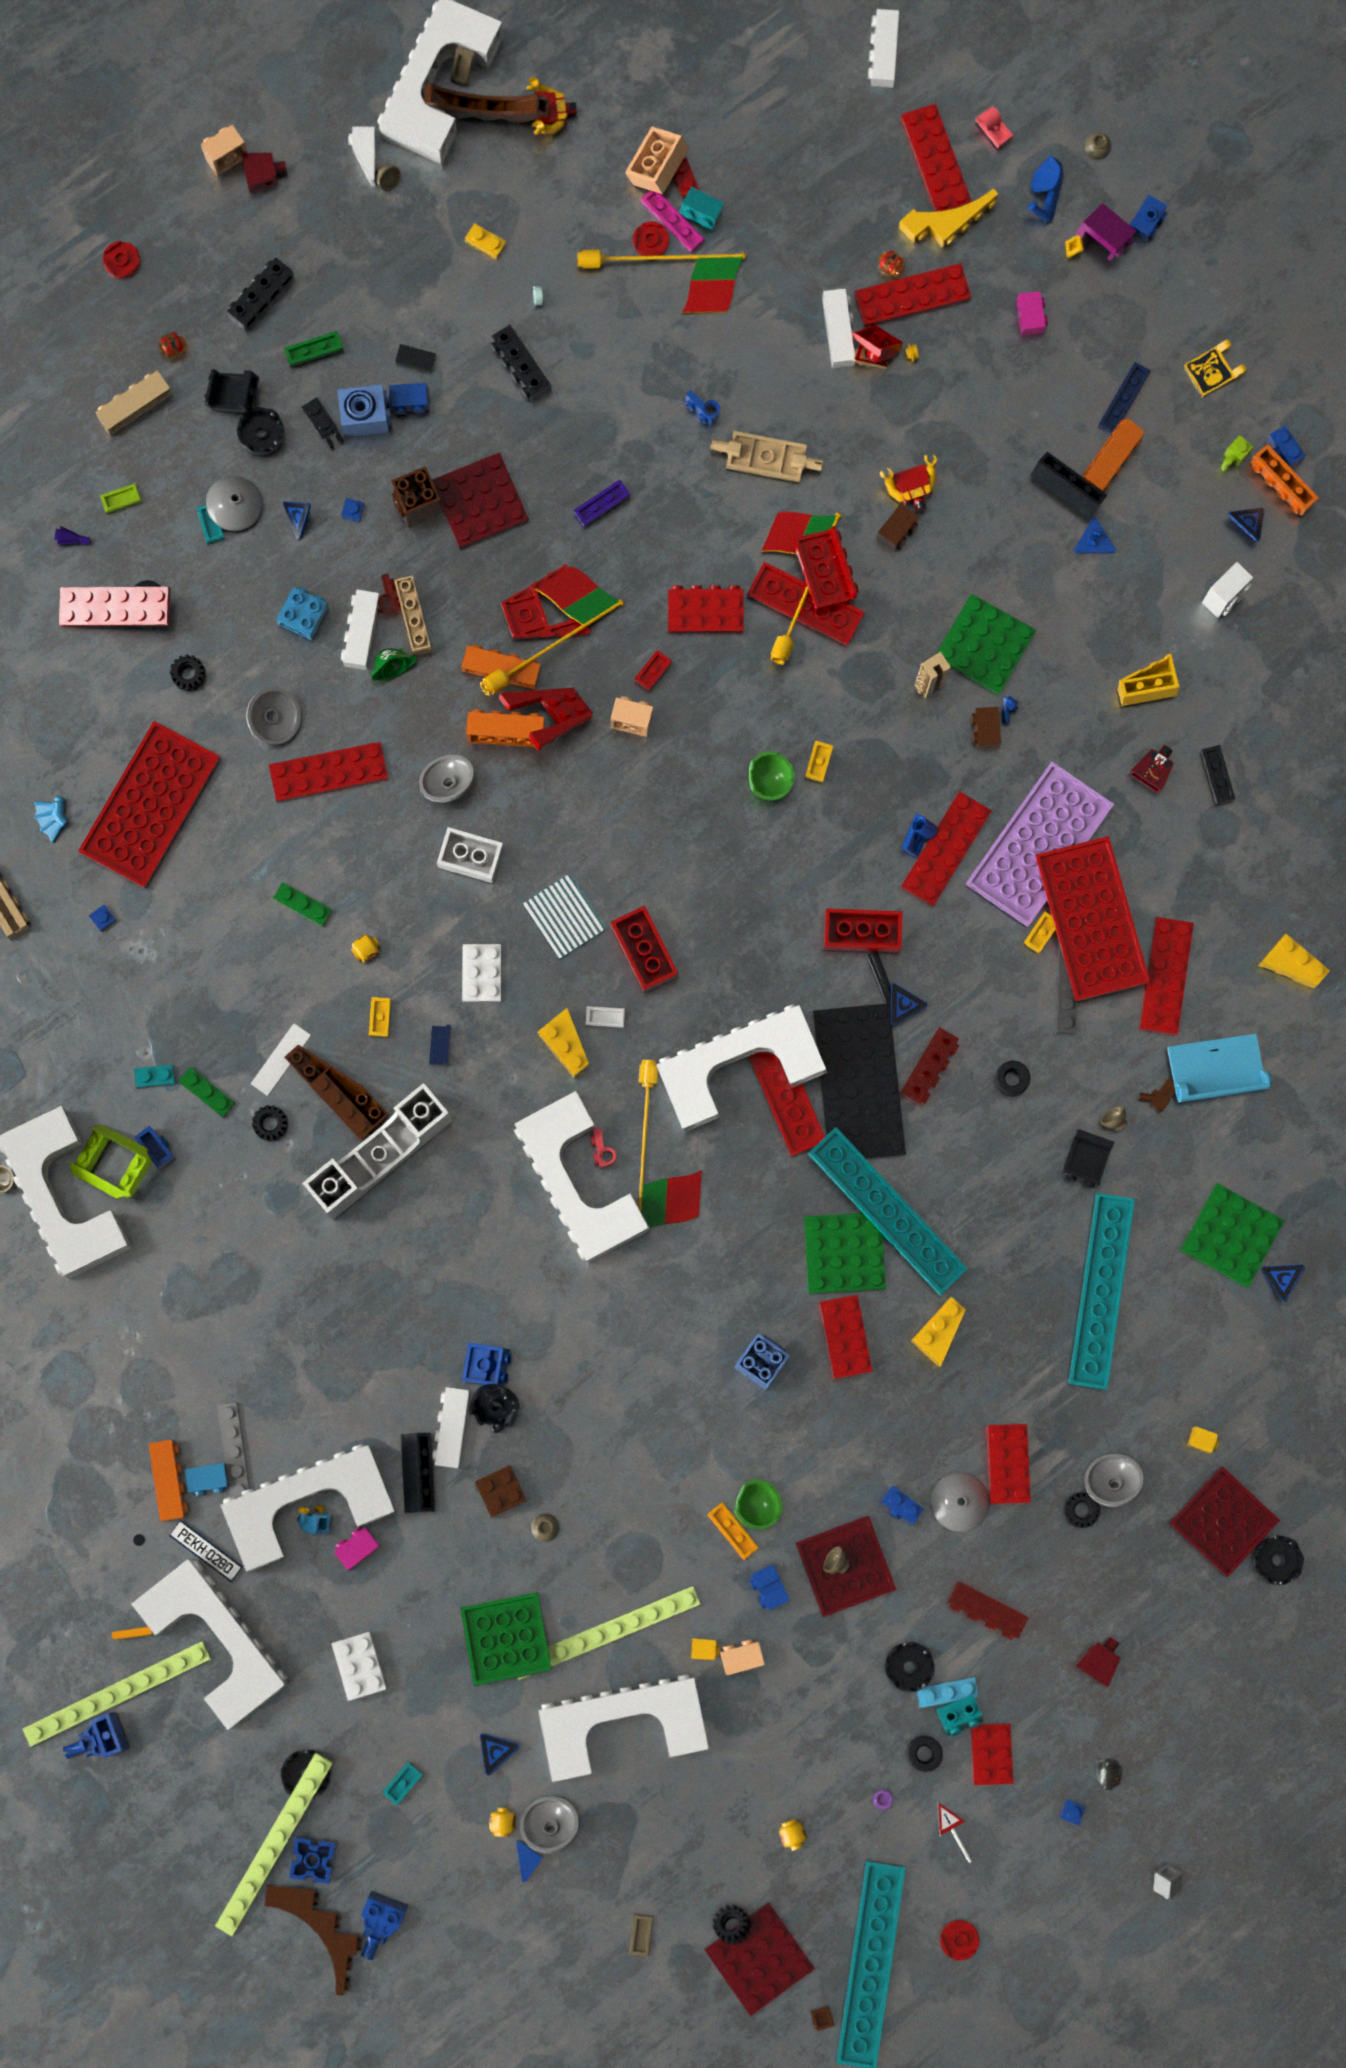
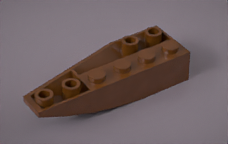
M299 1044L284 1057L361 1143L378 1130L389 1116L386 1110L362 1085Z

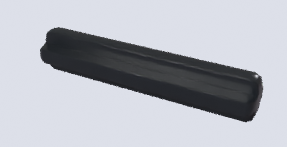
M871 952L867 957L885 1003L891 1006L890 982L878 952Z

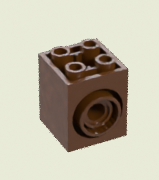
M426 466L391 480L394 492L391 494L400 517L405 518L408 527L443 513L441 499Z

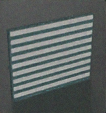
M570 873L548 887H544L542 891L522 903L559 960L607 930Z

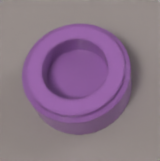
M885 1789L876 1791L873 1795L874 1805L881 1810L888 1809L893 1803L892 1794Z

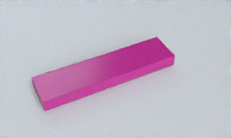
M649 191L641 198V202L690 253L705 242V239L662 194Z

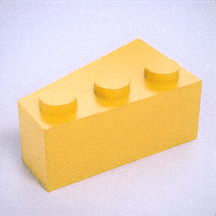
M1287 934L1278 941L1258 965L1311 988H1315L1330 971Z
M950 1297L911 1340L938 1367L943 1363L965 1313V1309Z

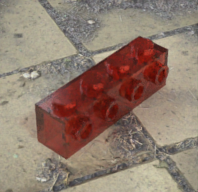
M939 1027L901 1090L900 1096L917 1106H920L921 1102L925 1104L931 1095L928 1093V1090L931 1086L935 1088L940 1079L937 1076L940 1070L945 1071L950 1062L947 1060L950 1053L954 1055L959 1047L957 1041L959 1038Z
M956 1581L946 1601L950 1604V1609L958 1613L962 1610L968 1613L966 1617L976 1622L978 1619L984 1621L985 1627L993 1631L996 1628L1003 1631L1002 1635L1010 1640H1013V1637L1019 1638L1029 1618L960 1581Z

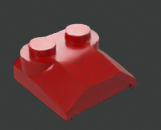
M875 324L852 334L854 339L867 351L869 360L874 363L895 357L903 344L902 341Z

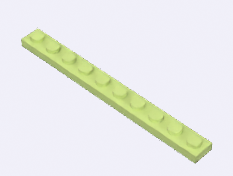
M694 1587L684 1589L548 1646L551 1667L700 1605ZM528 1676L519 1677L518 1680H521Z
M201 1641L23 1728L24 1734L30 1747L210 1660L211 1657L204 1642Z
M317 1752L315 1753L215 1927L230 1936L234 1935L331 1768L332 1761Z

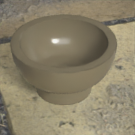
M1093 133L1085 141V151L1094 159L1105 158L1111 150L1110 139L1103 133Z
M394 165L379 166L375 172L379 187L384 191L393 189L400 180V169Z
M1122 1105L1111 1108L1101 1118V1124L1115 1131L1121 1130L1127 1124L1125 1108Z
M0 1165V1193L10 1190L15 1182L13 1171L5 1165Z
M546 1513L538 1515L531 1525L532 1534L537 1540L542 1542H549L555 1539L560 1529L558 1520L553 1515Z
M837 1546L828 1553L823 1564L825 1572L830 1574L839 1572L842 1574L847 1570L849 1560L846 1559L844 1550Z

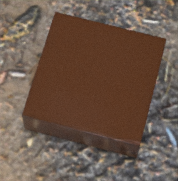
M829 2005L810 2011L815 2032L835 2026Z

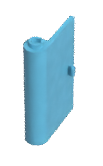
M1257 1034L1167 1047L1178 1102L1269 1089L1270 1085H1272L1271 1074L1263 1070Z

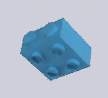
M293 587L276 619L277 624L312 641L328 610V605L321 596L316 595L314 597L304 588L299 587L297 589Z

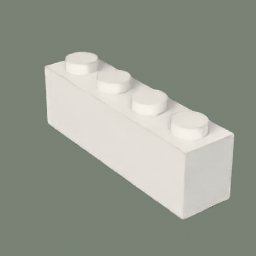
M877 9L876 16H872V27H875V33H871L870 44H874V50H870L869 62H873L872 68H869L868 79H871V86L893 88L899 10Z
M846 289L823 291L822 299L832 368L854 366L855 362L853 359L857 348L853 346V341L856 340L852 334L855 330H851L850 325L853 324V315L848 310V306H851L850 295H846Z
M357 589L356 595H352L351 606H353V611L349 613L347 621L350 627L344 636V642H347L346 649H342L341 660H343L345 667L367 670L380 602L379 593Z
M446 1387V1390L441 1393L440 1403L444 1404L443 1411L438 1413L437 1422H440L441 1425L440 1430H436L435 1442H438L437 1450L434 1449L432 1461H435V1466L459 1469L470 1395L469 1390Z

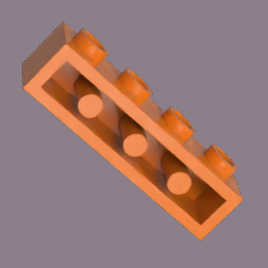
M1129 418L1121 420L1081 476L1101 491L1107 490L1111 484V478L1121 471L1122 468L1120 466L1131 457L1132 449L1143 440L1141 437L1145 432Z
M1268 444L1254 455L1250 462L1254 471L1262 474L1265 482L1278 491V496L1290 504L1293 512L1303 516L1316 504L1319 497Z
M473 644L472 646L467 645L461 668L463 672L486 677L497 669L504 670L507 673L526 660L520 659L515 654L504 655L499 650L491 649L488 651L484 650L482 646ZM537 660L531 661L509 675L508 683L535 690L541 664Z
M172 1439L148 1443L160 1521L186 1518L185 1513H188V1505L186 1501L183 1502L182 1496L185 1493L184 1482H180L179 1474H182V1467L180 1462L177 1463L176 1455H179L178 1443H174Z

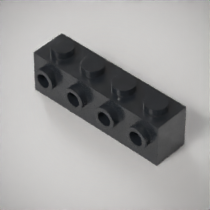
M276 257L273 261H268L264 271L261 274H257L253 278L252 284L242 290L236 302L233 301L228 306L227 314L229 319L246 332L294 278L293 271Z
M510 324L491 336L493 350L495 353H500L503 365L506 368H510L513 380L521 384L523 387L521 391L526 398L529 397L533 402L551 391L550 382Z
M1048 451L1038 461L1030 476L1089 519L1099 510L1108 496Z
M431 1432L401 1434L405 1513L435 1511Z

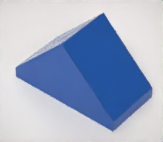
M517 1840L522 1882H526L543 1859V1856L531 1849L523 1841Z

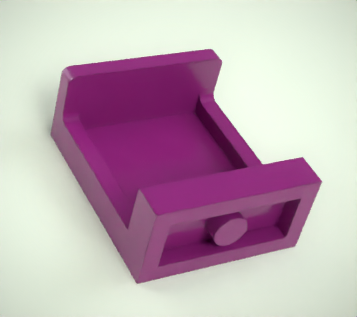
M1102 203L1083 221L1076 234L1082 238L1086 233H1089L1111 252L1108 257L1111 261L1115 256L1117 258L1120 257L1125 250L1124 247L1129 248L1135 240L1133 236L1137 231Z

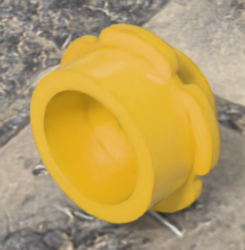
M909 343L908 348H905L907 359H911L914 362L915 359H919L916 344L910 345Z

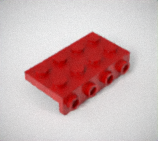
M832 526L826 531L793 539L815 610L854 601L859 593L858 585L854 583L852 578V567L847 562V551L841 544V533L839 530L837 531L836 526Z
M672 585V589H668V631H744V589H740V585H728V589H721V585H710V589H702V585H691V589H683V585Z

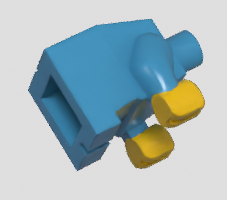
M314 1506V1511L317 1514H308L309 1508L299 1507L301 1515L298 1516L297 1522L300 1523L302 1530L311 1534L329 1533L330 1513H323L324 1506Z

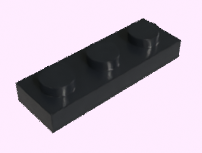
M1220 745L1202 749L1201 754L1216 805L1235 800Z

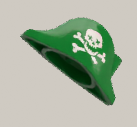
M387 648L380 651L375 658V668L371 674L372 681L391 679L402 674L417 662V657L406 654L402 648Z

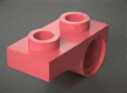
M992 106L976 117L975 121L995 146L1000 148L1013 138V134L1001 121L1002 118L998 110Z
M601 1128L593 1129L594 1134H590L592 1146L596 1145L597 1153H593L595 1165L599 1164V1169L612 1166L616 1161L615 1151L610 1147H604ZM605 1152H610L613 1155V1159L606 1162L602 1159V1155Z

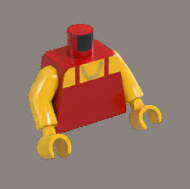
M532 77L527 80L532 83V85L527 86V90L533 91L535 89L536 92L534 94L549 99L548 118L537 119L532 124V127H537L534 134L538 135L540 132L555 134L567 124L566 114L577 113L576 102L565 103L564 93L539 83L537 78Z
M934 454L932 461H927V455L924 456V460L928 464L927 466L922 464L893 474V471L887 468L889 472L887 476L881 471L880 476L886 479L885 485L889 495L898 502H903L905 506L914 504L916 512L927 509L924 500L930 498L937 479L936 466L934 465L937 458Z

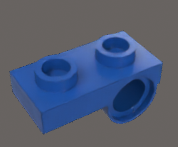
M690 390L685 396L687 407L692 411L695 410L699 414V419L704 424L708 423L711 427L719 418L720 405L714 400L704 403ZM713 408L716 410V413L709 414L707 410Z
M915 814L901 849L914 857H919L925 840L935 836L937 826L922 815Z

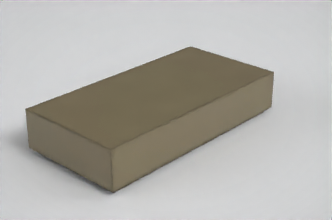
M460 46L456 48L451 80L468 86L474 62V51Z
M634 1914L629 1955L649 1957L654 1916Z

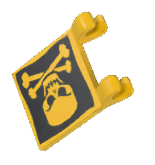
M1228 339L1184 364L1203 397L1246 373L1247 369L1244 364L1232 371L1221 354L1231 348V342Z

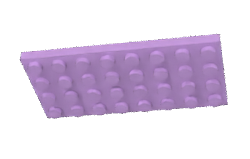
M1051 761L965 885L1026 927H1029L1047 901L1035 855L1089 841L1114 804Z

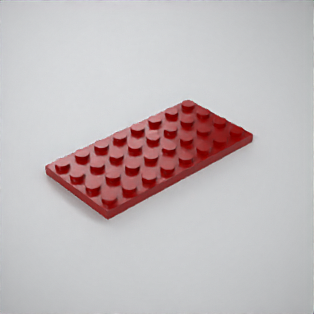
M153 721L78 852L139 886L146 888L219 762L220 756Z
M1109 836L1036 854V863L1075 1002L1150 983Z

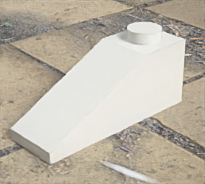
M352 127V134H349V145H352L353 152L371 186L376 187L375 128Z

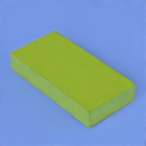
M136 483L100 495L106 514L142 502Z

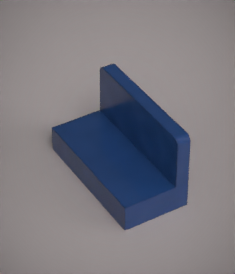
M451 1025L432 1026L430 1065L449 1066Z

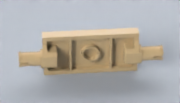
M733 431L732 440H729V442L713 438L711 444V451L727 453V469L799 483L804 468L821 472L823 459L810 458L805 455L807 448L805 444Z

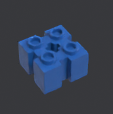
M773 1564L751 1574L752 1579L749 1581L753 1590L758 1589L761 1595L758 1597L762 1608L766 1607L769 1611L790 1601Z
M295 1837L293 1854H298L297 1860L291 1862L289 1878L306 1880L307 1876H313V1882L329 1884L331 1882L333 1866L328 1865L329 1859H333L335 1856L337 1842L320 1840L319 1844H314L313 1838ZM312 1855L318 1858V1862H315L314 1865L311 1864V1861H308V1857Z

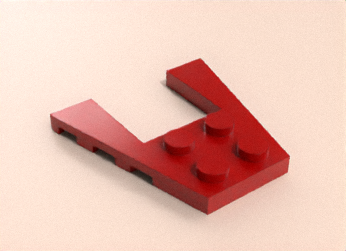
M567 564L562 565L561 568L547 574L546 577L538 582H534L528 588L501 602V607L513 639L564 637L581 626L574 619L549 626L538 596L540 592L535 590L568 569ZM589 626L580 630L573 636L590 635L591 632Z
M573 687L500 693L499 696L500 701L508 711L541 702L557 723L556 725L530 732L528 738L538 751L547 743H553L560 735L564 736L573 727L577 728L590 720L593 712Z

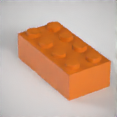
M472 710V712H468L467 741L468 743L535 747L528 738L530 732L545 728L544 717L537 713H530L529 716H526L519 712L503 714L501 711L484 713L483 710Z

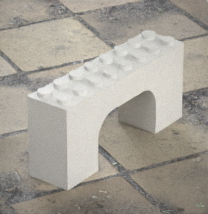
M453 0L435 1L432 8L433 13L431 17L426 19L425 30L419 34L417 46L410 52L409 63L404 65L401 71L402 77L400 81H396L393 88L394 93L392 97L387 99L386 110L380 114L377 122L381 139L441 165L457 134L456 121L454 117L433 109L424 102L426 85L433 83L441 65L446 60L455 57V51L458 46L474 51L473 63L488 69L503 39L501 21Z
M789 1005L784 1008V1012L779 1014L777 1011L770 1013L766 1016L767 1019L762 1021L759 1019L753 1020L748 1023V1027L743 1029L741 1026L731 1030V1034L726 1036L724 1034L713 1037L712 1042L706 1043V1041L696 1044L695 1049L690 1051L684 1049L677 1052L678 1056L670 1058V1056L659 1060L660 1063L656 1064L682 1129L685 1132L721 1118L710 1092V1079L719 1068L763 1051L775 1054L780 1059L792 1088L827 1074V1070L799 1005Z
M424 1083L394 1107V1115L342 1159L335 1161L332 1158L302 1183L332 1220L452 1122L449 1112Z
M577 1091L515 1123L516 1129H514V1132L520 1141H524L525 1146H523V1149L529 1158H533L534 1163H532L536 1174L543 1177L541 1183L545 1191L551 1193L550 1201L554 1208L560 1210L559 1218L563 1225L569 1227L568 1235L572 1242L578 1244L577 1252L583 1261L586 1260L590 1263L651 1230L631 1194L598 1209L588 1207L581 1198L564 1165L563 1155L566 1147L571 1142L597 1127Z
M60 1106L1 1134L0 1151L8 1158L5 1160L6 1164L16 1175L13 1177L17 1187H20L24 1192L22 1198L25 1204L29 1205L32 1209L30 1215L33 1221L40 1226L38 1232L42 1240H45L49 1245L46 1249L50 1257H53L57 1262L54 1266L58 1274L70 1279L132 1249L117 1215L111 1210L81 1224L70 1223L65 1217L49 1183L48 1169L56 1158L82 1146L83 1143L68 1111Z
M363 1444L357 1445L352 1448L350 1453L346 1454L343 1451L335 1454L333 1460H320L316 1462V1466L309 1469L308 1466L297 1470L298 1474L290 1476V1473L279 1477V1481L272 1484L271 1481L260 1485L261 1489L253 1491V1488L242 1492V1496L235 1499L234 1496L223 1500L224 1504L220 1506L247 1573L284 1558L273 1531V1520L280 1509L323 1491H336L346 1499L357 1528L394 1513L393 1506L368 1445L365 1447Z
M187 1559L135 1600L132 1606L154 1635H161L188 1614H196L202 1617L231 1654L233 1671L224 1683L203 1699L226 1729L230 1730L288 1684L286 1681L288 1677L282 1669L277 1670L274 1666L276 1663L274 1658L270 1654L264 1653L262 1650L264 1646L260 1640L250 1635L252 1632L250 1627L245 1622H240L238 1619L239 1613L234 1607L227 1605L228 1599L223 1592H217L214 1588L216 1583L210 1576L204 1575L202 1572L204 1568L200 1562Z
M689 1674L677 1676L678 1680L671 1682L670 1678L658 1680L659 1684L652 1686L650 1682L639 1684L638 1689L633 1690L631 1686L619 1689V1693L612 1694V1690L600 1693V1697L593 1698L592 1694L581 1696V1701L574 1702L573 1698L562 1700V1705L554 1706V1702L543 1704L542 1709H539L538 1712L552 1782L592 1774L586 1744L588 1731L597 1723L646 1713L660 1720L664 1728L670 1757L709 1749L694 1677H690Z

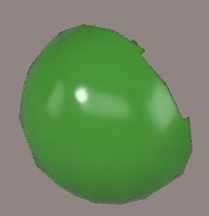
M767 751L760 753L752 759L749 766V784L754 794L762 799L776 800L789 793L794 784L795 773L793 766L786 757L779 752Z
M760 1479L747 1481L742 1486L735 1504V1515L740 1522L749 1528L759 1530L770 1528L778 1522L783 1510L780 1494L774 1485Z

